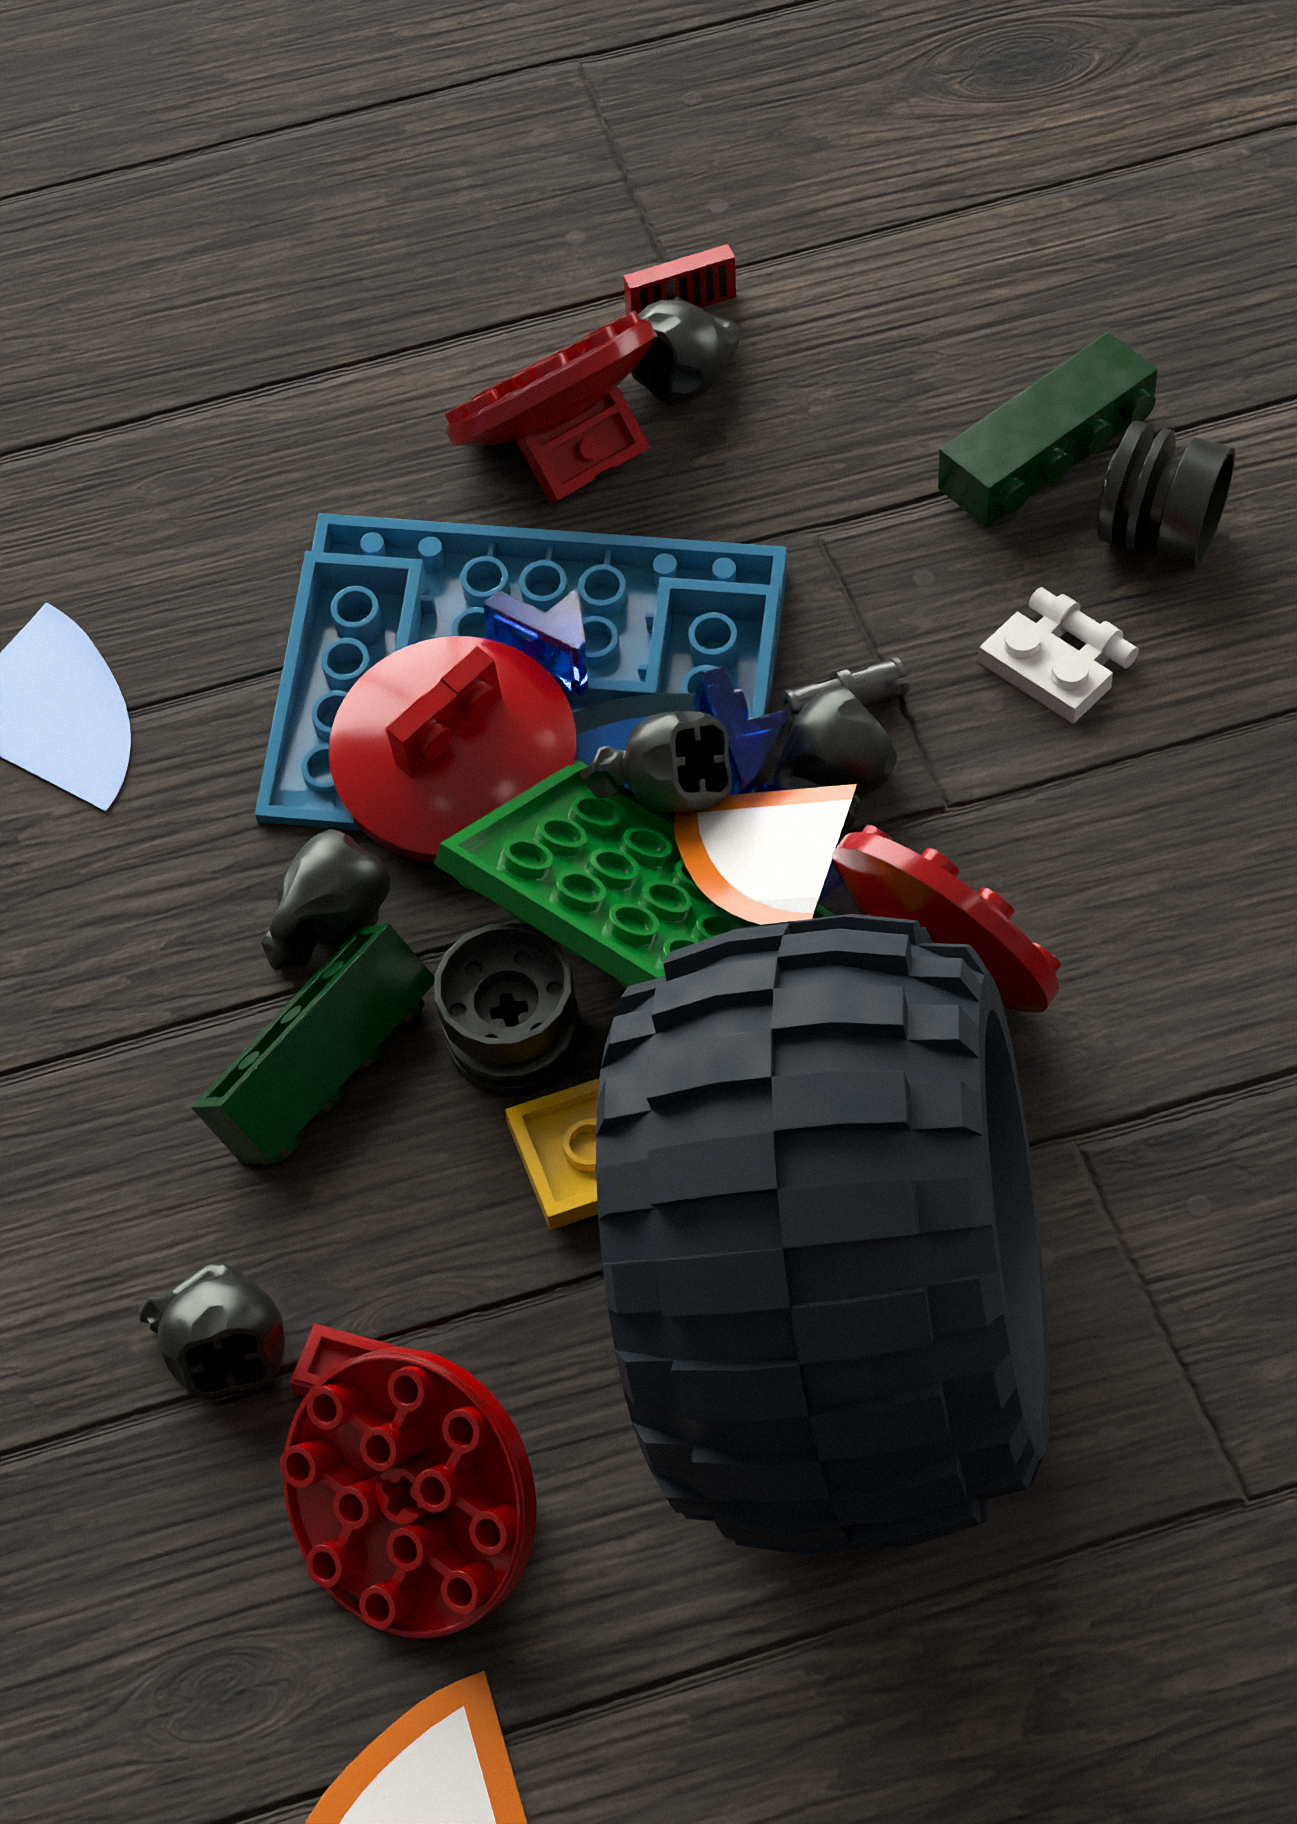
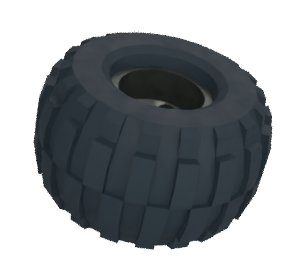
M858 914L746 926L672 951L663 963L665 976L628 986L620 998L604 1048L600 1069L596 1121L598 1221L610 1325L621 1383L631 1422L641 1451L655 1480L676 1513H682L685 1519L714 1521L726 1539L735 1540V1545L800 1555L915 1546L986 1523L991 1514V1498L1024 1491L1033 1487L1047 1448L1050 1414L1046 1302L1032 1165L1010 1032L1001 997L992 975L971 945L933 943L926 927H920L917 920Z

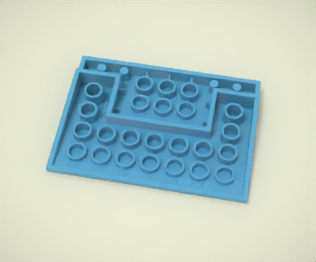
M319 513L312 550L305 551L255 811L257 822L362 831L345 811L331 775L329 741L338 709L356 681L380 660L406 646L425 640L451 636H471L490 639L514 647L540 663L560 685L567 697L572 713L611 700L657 693L707 696L730 702L748 710L728 734V755L733 774L732 789L729 795L757 793L788 574L787 547ZM668 813V814H670L671 816L675 817V814H676V813Z

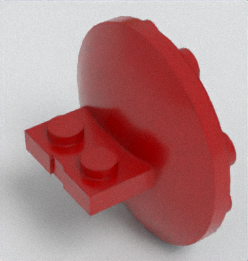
M636 310L585 335L583 339L532 363L518 371L514 376L487 388L471 397V400L448 411L444 416L449 424L444 431L453 446H489L516 441L549 503L558 501L595 480L594 476L599 473L614 469L650 448L618 385L638 365L657 334L649 319L646 320L644 318L640 320Z
M471 636L440 637L406 646L390 654L367 670L356 681L341 703L333 722L329 741V764L338 797L345 811L368 837L386 849L404 857L434 863L441 842L564 767L572 766L574 761L577 760V733L571 707L560 685L540 663L514 647L490 639Z
M867 825L862 832L847 834L832 853L833 865L852 901L862 915L917 920L920 927H926L933 943L971 945L992 975L1004 1008L1029 1013H1042L1058 995L1059 983L1056 972L1061 967L1060 961L1048 950L1032 942L1010 920L1015 910L1003 897L984 887L978 893L956 878L959 874V869L940 852L932 848H926L923 854L920 855L896 843L880 829Z
M411 1348L380 1349L351 1358L323 1375L310 1389L292 1421L285 1451L281 1457L280 1467L283 1474L288 1518L294 1537L306 1560L307 1570L312 1580L324 1587L341 1606L361 1621L375 1629L408 1638H433L452 1634L491 1614L507 1599L523 1575L534 1542L537 1515L535 1483L525 1446L508 1413L496 1397L471 1373L456 1363L439 1355ZM341 1588L360 1599L359 1605L352 1601Z

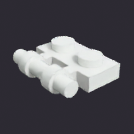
M1040 587L1033 593L1028 605L1044 617L1035 623L1017 611L979 647L978 662L1074 724L1112 686L1113 672L1102 665L1108 659H1111L1126 669L1135 661L1139 648L1123 639V631L1111 623L1104 621L1099 624L1080 612V604L1065 594L1057 597ZM1067 631L1085 642L1086 645L1079 651L1061 640L1060 637Z

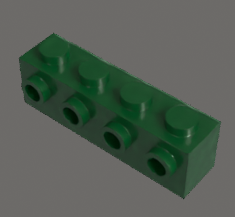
M1107 332L940 448L938 489L987 528L1005 514H1012L1019 510L1027 498L1047 484H1055L1060 481L1071 467L1089 454H1097L1102 451L1113 437L1129 427L1133 421L1143 422L1155 406L1158 369Z
M389 923L359 927L191 1108L241 1164H276L284 1160L300 1144L301 1136L298 1133L313 1117L325 1114L338 1103L343 1095V1090L340 1087L354 1072L367 1068L381 1055L384 1050V1045L381 1042L394 1027L406 1024L421 1011L425 1004L422 997L435 983V977Z

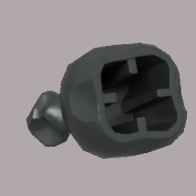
M678 296L671 300H659L645 307L638 315L640 320L644 318L646 320L649 319L657 336L638 365L631 371V374L637 382L648 388L662 402L668 404L691 402L707 392L719 380L738 347L740 330L731 320L709 314L703 309L685 302Z
M845 687L830 688L817 694L806 703L793 722L784 750L775 769L772 788L773 791L857 784L840 833L842 835L847 833L856 821L854 812L859 809L861 804L858 796L872 793L887 783L895 770L898 756L886 731L850 690Z
M675 711L650 715L631 731L626 750H616L610 746L598 748L591 765L580 771L581 780L596 798L605 799L618 795L623 790L625 783H629L636 799L649 810L658 813L690 812L719 805L732 789L733 774L728 755L729 736L726 727L710 714L695 711Z
M329 829L311 838L288 865L279 883L277 894L279 907L272 917L270 930L264 935L261 942L269 965L275 971L287 966H306L312 958L313 949L317 943L341 947L359 927L375 925L379 920V908L390 892V877L382 861L362 849L350 836L337 830Z
M205 1265L172 1289L148 1297L146 1301L139 1303L140 1323L146 1322L150 1324L149 1329L158 1334L160 1349L168 1369L175 1380L189 1393L204 1398H215L234 1391L254 1389L264 1386L280 1369L285 1351L282 1316L271 1297L265 1291L229 1265Z

